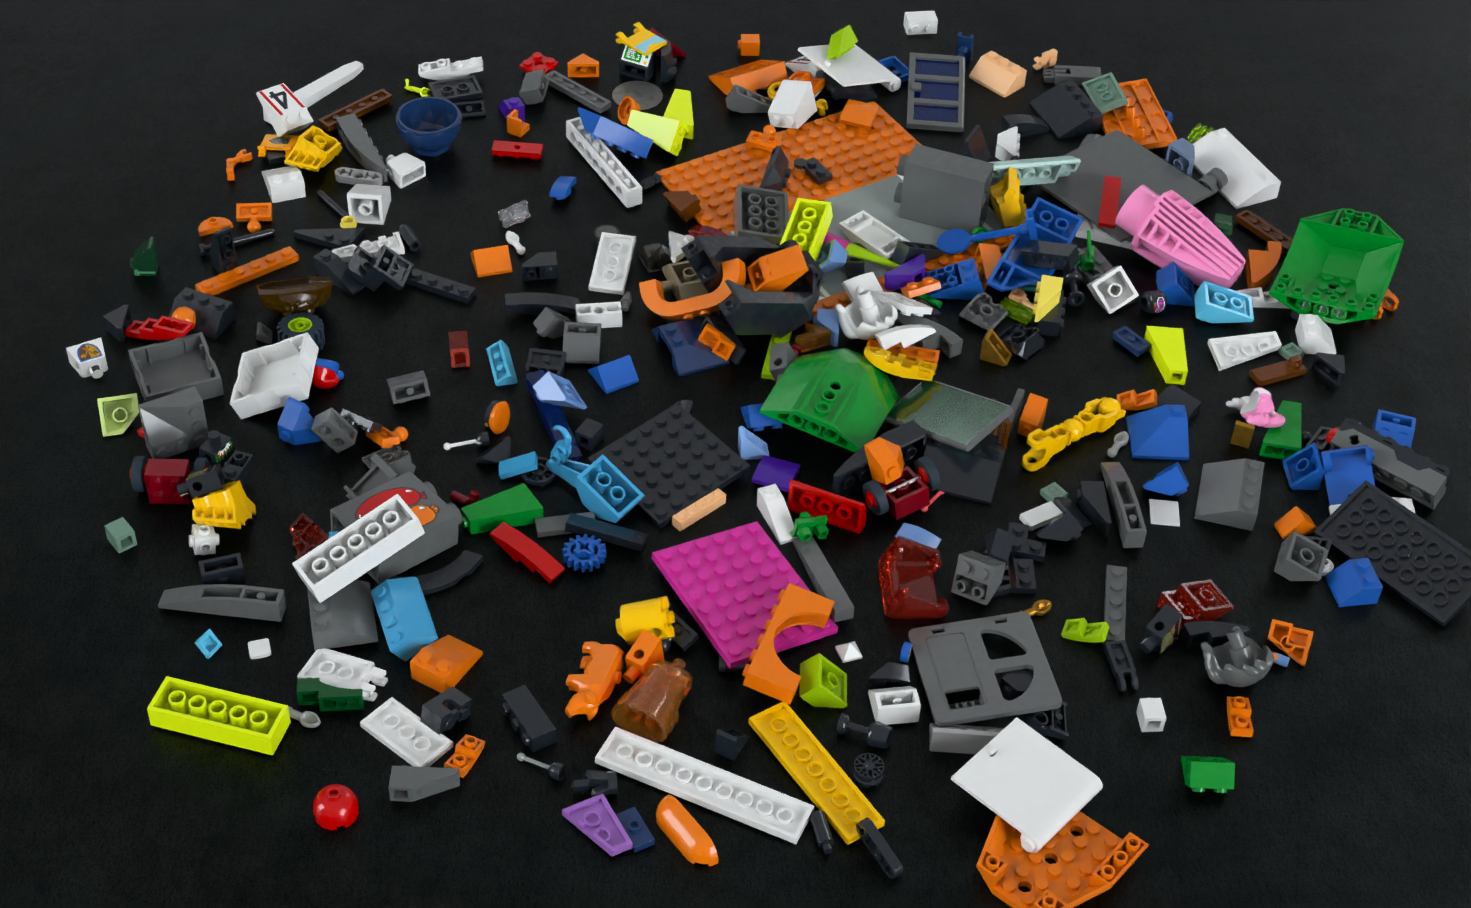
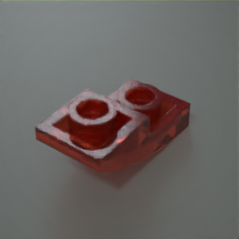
M696 225L688 231L694 239H696V235L728 236L718 229L704 225Z

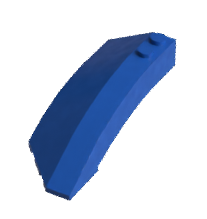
M1037 197L1032 206L1038 241L1071 244L1084 220L1083 218ZM1020 233L1015 235L986 284L1001 292L1037 285V281L1041 282L1042 275L1052 276L1056 269L1023 265L1021 250L1029 242L1030 238L1028 234L1021 235Z

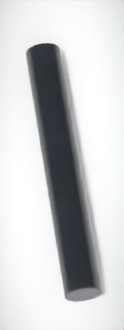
M317 191V195L342 218L349 216L324 191Z

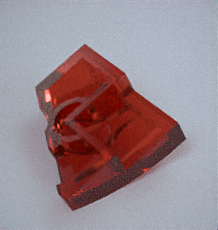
M304 513L289 526L290 534L293 536L292 544L297 552L295 556L297 560L327 541L329 537L327 533Z

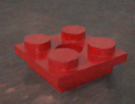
M535 52L531 57L524 60L519 65V68L523 69L526 73L544 70L545 74H548L559 65V62L555 61L554 58L543 56L540 52Z

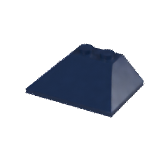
M702 317L658 326L651 331L658 343L665 342L672 353V366L679 377L727 365L730 362L729 359L726 361L712 353V348L697 340L701 334L699 328L704 321Z

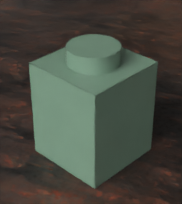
M123 517L104 525L107 539L118 553L137 545L135 531Z

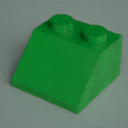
M1181 756L1185 785L1192 788V791L1205 792V788L1214 789V792L1227 793V789H1234V762L1224 757Z

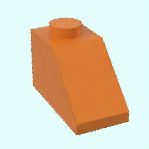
M1033 393L1029 394L1019 421L1017 434L1028 437L1034 430L1042 429L1048 399Z

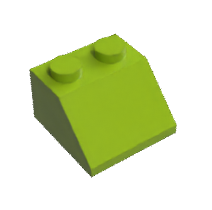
M820 653L800 663L801 680L799 694L804 701L813 707H847V674Z

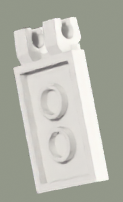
M326 648L317 649L297 675L298 678H320L321 682L339 688L362 689L364 700L372 702L377 697V693L374 692L376 689L375 685L384 687L388 682V678L384 677L386 671L375 667L374 662Z

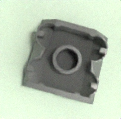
M987 293L977 294L968 303L959 317L986 330L990 328L994 330L1007 316L1008 312L1002 305L992 303V298Z
M393 445L392 448H383L362 457V461L369 469L375 464L370 459L375 453L384 459L399 475L409 471L414 474L416 468L412 463L410 453L405 450L402 451L399 445Z

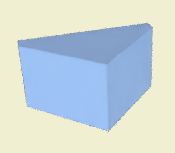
M743 426L739 427L738 452L743 460L762 459L764 455L770 456L766 442Z

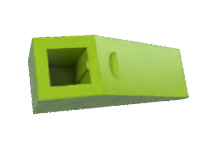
M850 25L831 35L827 60L831 58L836 60L855 47L854 44L858 40Z

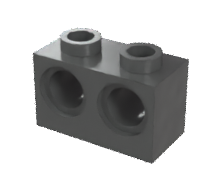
M333 408L315 416L311 428L316 435L337 453L353 446L358 431Z

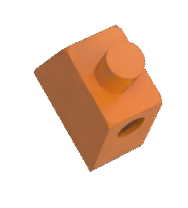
M645 630L641 632L625 657L627 671L623 674V678L628 683L632 684L637 678L647 681L664 662L661 638Z

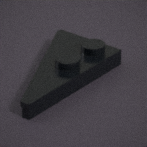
M364 228L299 229L294 231V238L333 249L352 244L355 245L364 235Z

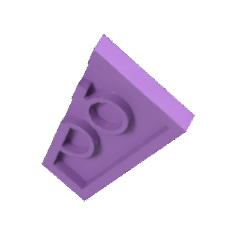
M603 793L562 809V815L609 855L615 856L632 849L631 839Z

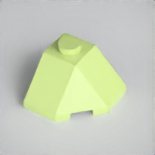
M137 393L97 399L103 437L123 434L139 414Z

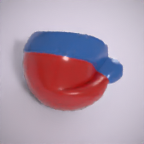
M317 358L311 384L319 389H330L336 386L339 380L344 378L343 371L339 370V363Z

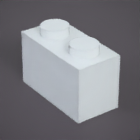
M935 11L905 12L903 25L907 35L936 34L938 19Z

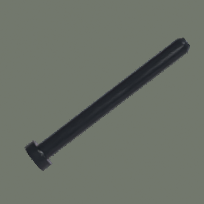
M267 229L233 238L234 245L271 236L274 234V230ZM204 244L198 245L201 257L206 256V253L210 251L211 244L205 246Z

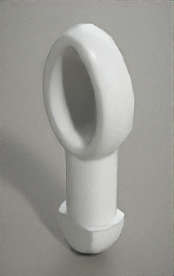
M507 231L505 235L506 241L515 247L518 254L523 255L526 249L519 243V236L514 232Z

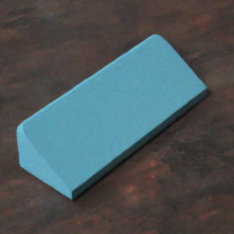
M499 340L486 348L495 385L503 386L518 383L508 346L502 340Z

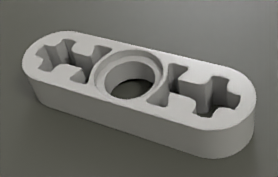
M339 167L335 170V180L339 183L379 186L383 184L382 174L379 172Z

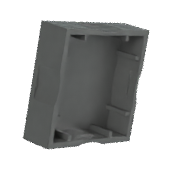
M202 332L164 343L128 350L131 367L145 402L192 387L196 388L202 400L224 395L221 376L215 362L210 357L209 347Z

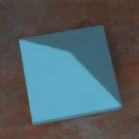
M210 629L195 642L207 659L222 646V643Z

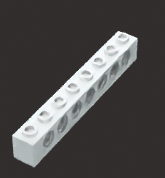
M580 117L567 120L566 137L627 208L642 204V186L602 140L598 141L590 137L591 134L585 131Z

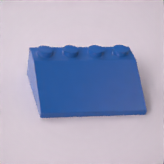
M580 107L578 108L584 129L591 134V138L598 141L601 138L604 140V144L613 147V144L617 145V149L624 153L628 150L631 152L630 155L637 159L640 156L643 158L647 157L654 140Z

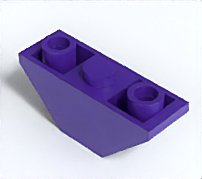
M921 254L885 273V289L901 290V287L907 286L910 282L923 281L925 278V255Z

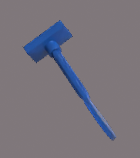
M1033 209L1025 210L1026 223L1019 224L1016 227L969 235L968 232L962 229L946 231L937 239V247L944 251V254H957L966 250L971 242L1020 233L1021 235L1028 234L1030 240L1038 241Z

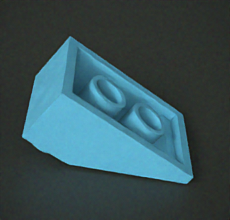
M1205 280L1194 294L1196 318L1209 323L1253 322L1254 320L1252 298L1247 294Z

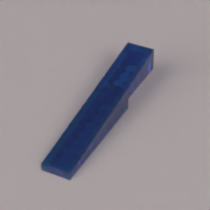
M544 369L527 373L526 385L539 408V415L552 441L556 444L559 440L564 439L563 434L559 430H553L555 425L563 426L568 430L572 438V449L568 460L582 459V453L561 407L545 401L541 402L536 397L537 392L533 386L545 375Z

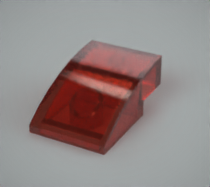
M1211 579L1182 583L1177 590L1162 592L1156 602L1160 609L1168 604L1183 614L1182 626L1183 623L1213 621L1234 608L1233 604Z

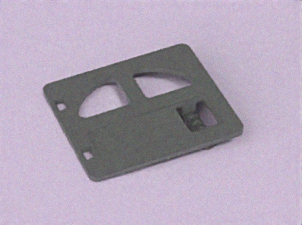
M1026 612L911 629L908 633L909 641L913 643L912 651L930 709L938 726L944 727L1057 709L1062 705V697L1032 619ZM1005 620L1007 621V622H1005V623H998V624L995 623V622H998V621H1005ZM944 630V632L941 633H932L934 631ZM983 633H993L1004 636L1017 643L1026 654L992 660L987 654L981 635ZM1032 669L1034 675L1028 689L1014 700H1005L995 674ZM970 689L980 690L979 700L948 704L945 695L946 693Z

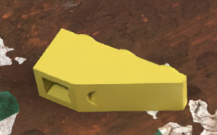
M1042 275L1041 282L1037 281L1032 314H1035L1034 322H1039L1059 303L1063 278Z

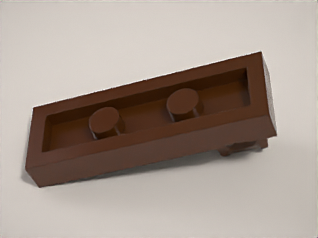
M1296 355L1286 361L1253 369L1250 371V377L1260 387L1304 375L1306 367L1302 364L1301 356Z

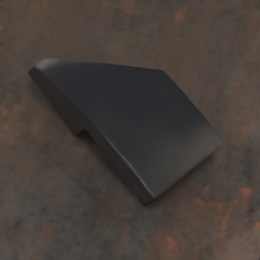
M888 662L873 673L867 682L882 687L887 682L905 687L910 683L909 668L907 665Z

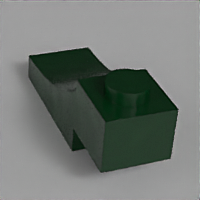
M1216 213L1214 225L1230 241L1233 227L1232 216Z
M297 678L299 706L319 705L320 711L364 710L362 689H346L331 686L321 682L320 678Z

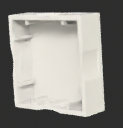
M303 333L276 344L242 353L238 368V378L230 400V405L241 419L285 406L289 397L298 401L308 399L319 349L309 333Z

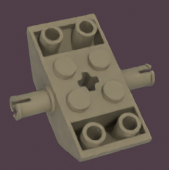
M689 261L667 264L662 267V271L667 281H661L663 292L672 291L677 301L708 294Z

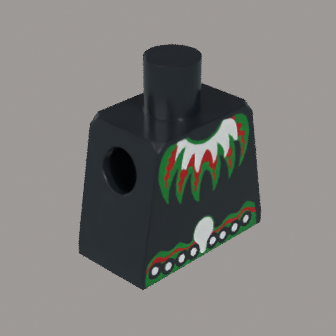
M213 430L208 433V439L200 446L199 457L208 458L210 466L220 463L221 468H223L236 448L232 438L219 433L217 430Z

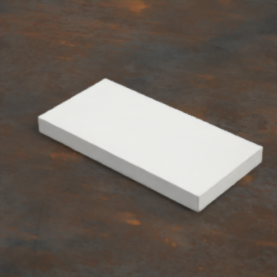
M601 233L588 287L589 291L624 295L636 236Z
M393 697L389 698L360 722L361 728L414 767H430L453 748V742L442 733L440 735L420 722V717Z

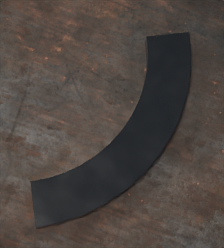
M464 550L455 561L446 567L429 574L413 577L418 578L423 595L447 589L457 584L458 580L463 577L469 576L481 564L483 555ZM393 576V577H391V578H389V579L407 578V577ZM376 582L372 588L374 589L380 584Z

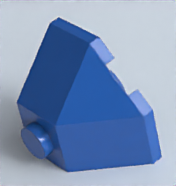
M291 397L287 399L277 424L279 438L293 445L322 441L311 430L314 419L308 413L310 409L305 403Z
M1178 462L1156 474L1153 480L1149 479L1143 484L1146 490L1170 496L1174 494L1179 496L1187 491L1186 487L1189 486V482Z

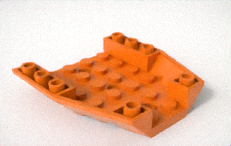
M1079 811L1037 853L1025 851L1021 846V832L996 815L976 867L992 894L1012 908H1074L1111 889L1146 850L1149 844L1131 832L1122 840ZM1071 831H1078L1081 833V836H1074L1071 834ZM1045 859H1054L1056 863L1049 864L1045 861ZM1025 886L1030 891L1022 892L1019 890V887Z

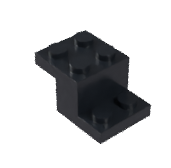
M385 244L374 255L358 246L345 272L373 292L384 281L400 291L407 280L413 264Z

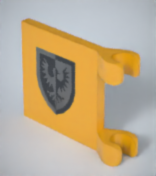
M266 134L261 145L257 147L259 150L258 157H265L266 150L285 151V158H287L299 136L285 135L278 137V135Z

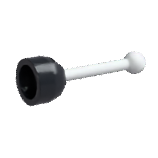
M488 431L479 433L476 439L452 444L445 443L443 447L445 450H449L452 447L477 443L480 447L490 446Z

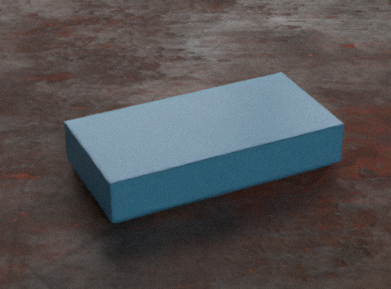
M535 451L499 462V476L501 480L538 469V456Z

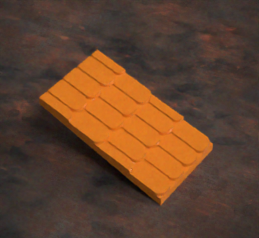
M1147 78L1118 83L1128 100V104L1102 113L1104 115L1102 129L1105 135L1118 130L1146 149L1166 147L1178 140Z

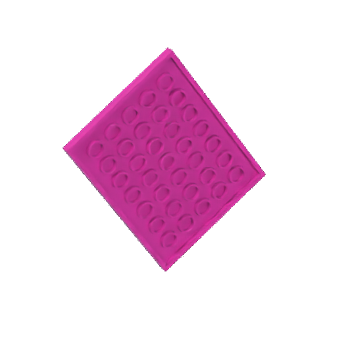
M757 521L652 552V560L729 669L751 662L749 658L753 649H758L759 647L756 645L761 633L765 634L766 631L763 629L768 618L772 619L773 616L770 614L774 604L779 605L780 601H777L782 589L786 590L788 583L810 591ZM829 617L825 628L813 625L789 627L781 631L774 638L775 651L778 653L836 634L838 626Z

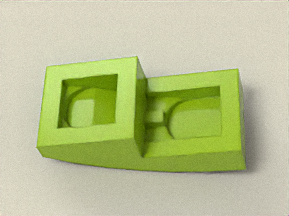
M1085 618L1066 620L1061 635L1063 638L1074 641L1099 643L1105 642L1110 627L1107 622L1087 623Z

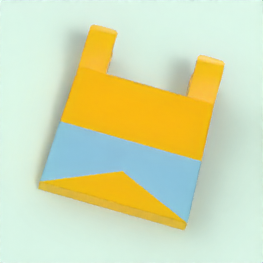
M640 22L633 24L636 27L633 30L635 34L628 38L623 32L616 33V36L619 37L616 39V43H623L644 56L667 44L666 40L645 29Z

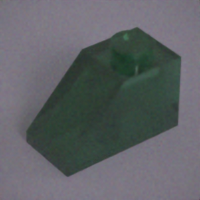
M149 237L135 250L133 258H130V267L133 268L135 276H156L159 262L154 237Z

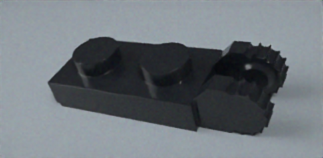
M1125 640L1104 642L1103 647L1114 678H1116L1119 691L1126 690L1125 677H1129L1131 688L1137 690L1139 683L1136 669Z

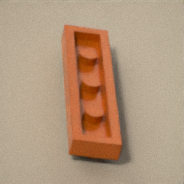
M868 339L867 346L881 348L878 340ZM899 343L886 349L892 352L891 355L898 356L899 353L906 354V359L915 361L916 358L933 364L938 363L940 350L911 345L903 348Z

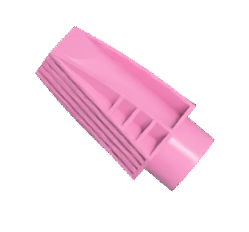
M1143 184L1130 195L1116 217L1115 224L1134 237L1130 247L1133 251L1161 268L1174 261L1195 285L1200 286L1205 280L1230 288L1242 274L1246 260L1236 247L1206 216L1173 190L1167 191L1160 196Z

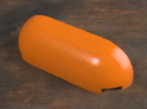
M665 796L658 804L656 810V822L659 828L692 864H695V862L708 864V866L718 864V854L709 835L674 796Z

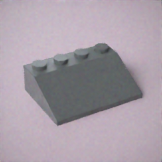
M738 184L733 199L734 236L758 237L773 244L781 243L789 222L788 192Z
M1244 458L1203 464L1194 519L1253 531L1258 514L1264 462Z
M356 579L321 603L318 602L307 587L314 650L378 642L370 582Z

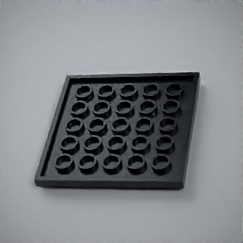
M678 403L587 458L588 464L591 465L603 454L645 495L635 507L660 529L672 522L673 515L715 489H723L750 471V465Z

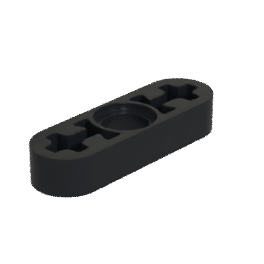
M865 818L856 823V830L885 874L890 879H894L902 874L903 867L901 862L872 820Z

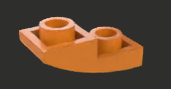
M1227 696V715L1231 736H1253L1254 730L1250 718L1252 710L1249 698Z
M465 734L456 744L455 753L444 763V768L459 769L460 777L464 778L483 750L485 741Z

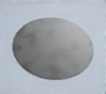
M644 81L622 83L612 93L613 100L618 105L626 96H629L639 104L640 110L657 106L663 98L662 91L656 85Z

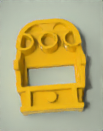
M867 346L864 349L865 357L875 367L902 378L932 381L938 365L916 358L915 361L906 359V354L899 353L898 356L891 355L892 352L890 350Z

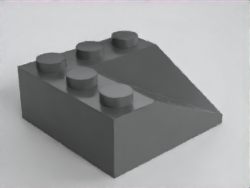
M195 387L138 405L146 446L153 459H164L200 447L208 439L203 400Z

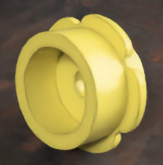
M345 216L341 219L340 227L356 228L357 222L353 216Z

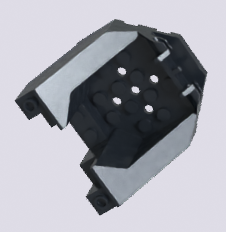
M696 235V239L683 246L681 250L706 291L711 293L722 282V262L737 258L743 261L746 268L745 285L751 283L747 271L748 266L760 257L799 244L794 240H787L778 246L758 237ZM802 251L808 271L782 292H754L745 288V285L743 287L731 280L725 281L733 296L718 304V307L720 309L719 312L735 335H774L776 338L781 339L811 320L813 316L812 310L814 305L817 304L821 293L820 288L822 283L825 282L826 277L808 251Z

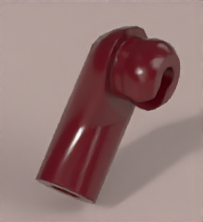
M454 490L450 494V499L461 505H470L480 500V493L477 490H471L469 495H463Z

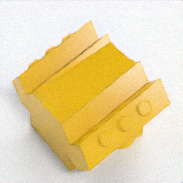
M313 125L299 136L284 163L293 167L318 172L320 168L325 167L335 156H338L343 148L336 138L327 135L322 129Z
M1009 167L1002 180L991 186L990 190L993 210L1005 228L1008 226H1019V224H1023L1026 218V204L1024 203V195L1020 191V178H1017V169Z
M240 480L225 484L222 490L202 495L192 500L195 507L192 510L193 521L198 525L241 529V525H245L248 518L252 519V514L256 515V505L246 496Z

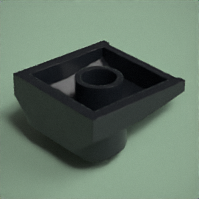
M666 40L667 44L661 47V82L673 80V76H676L677 58H674L673 49L668 40Z

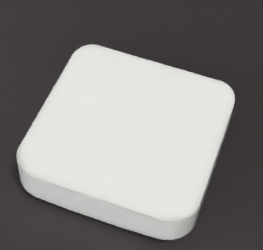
M268 638L248 642L250 659H260L271 655Z

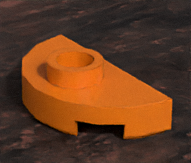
M210 217L200 223L198 227L199 237L213 234L228 226L233 228V223L226 218Z

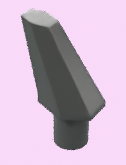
M628 291L620 300L622 303L621 310L624 312L629 310V306L632 303L631 292Z

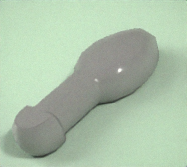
M1126 431L1115 435L1114 444L1107 451L1109 457H1115L1120 447L1128 443L1129 435Z
M288 706L290 718L300 721L304 727L315 728L320 725V718L314 712L305 711L302 713Z

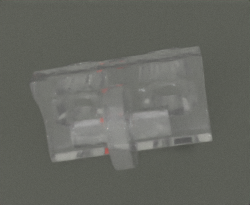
M526 200L498 211L503 227L507 228L518 222L522 223L525 219L531 217Z

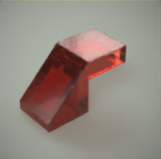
M467 331L449 332L452 368L469 367Z

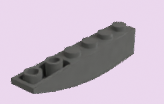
M355 113L337 117V132L352 156L368 171L381 173L383 182H387L389 168L387 164H384L382 155L378 154L377 147L373 146L372 138L368 137L367 130L363 128L361 120L357 118Z
M1101 462V470L1123 548H1143L1147 530L1130 479L1120 462Z
M229 584L196 585L164 590L158 604V608L278 622L282 621L287 607L283 589Z

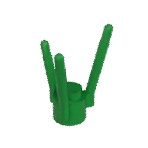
M1090 230L1087 231L1088 252L1083 253L1076 264L1081 266L1084 271L1095 268L1094 246H1091Z

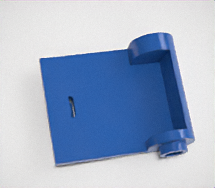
M1369 445L1321 452L1330 505L1342 504L1365 480L1375 486L1371 460L1375 459L1373 448H1369Z

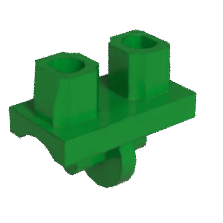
M807 511L801 512L799 518L795 519L794 529L790 532L792 538L799 537L802 542L811 540L813 534H816L819 539H825L829 532L826 526L828 518L826 515L814 517L810 516Z

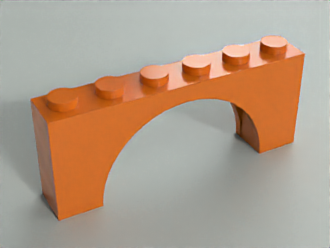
M788 583L786 590L782 589L777 601H780L779 605L774 604L770 614L773 617L772 619H767L763 629L766 632L765 634H760L756 644L759 647L758 649H753L749 658L752 662L751 664H746L742 676H745L744 686L791 704L801 676L789 670L781 662L774 648V638L781 631L796 625H813L825 628L835 601Z

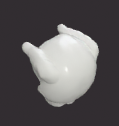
M858 286L856 288L857 299L846 308L841 304L835 306L841 329L845 336L850 339H876L875 334L894 325V321L898 318V312L889 302L881 304L878 299L871 295V291L864 290L862 286Z

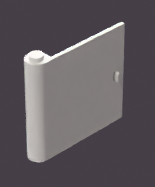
M854 44L855 47L836 60L834 58L827 60L829 45L798 48L799 52L843 87L880 83L889 91L894 92L901 86L900 78L856 44Z
M1017 717L951 777L953 782L1021 832V846L1025 851L1037 853L1103 788L1098 776Z

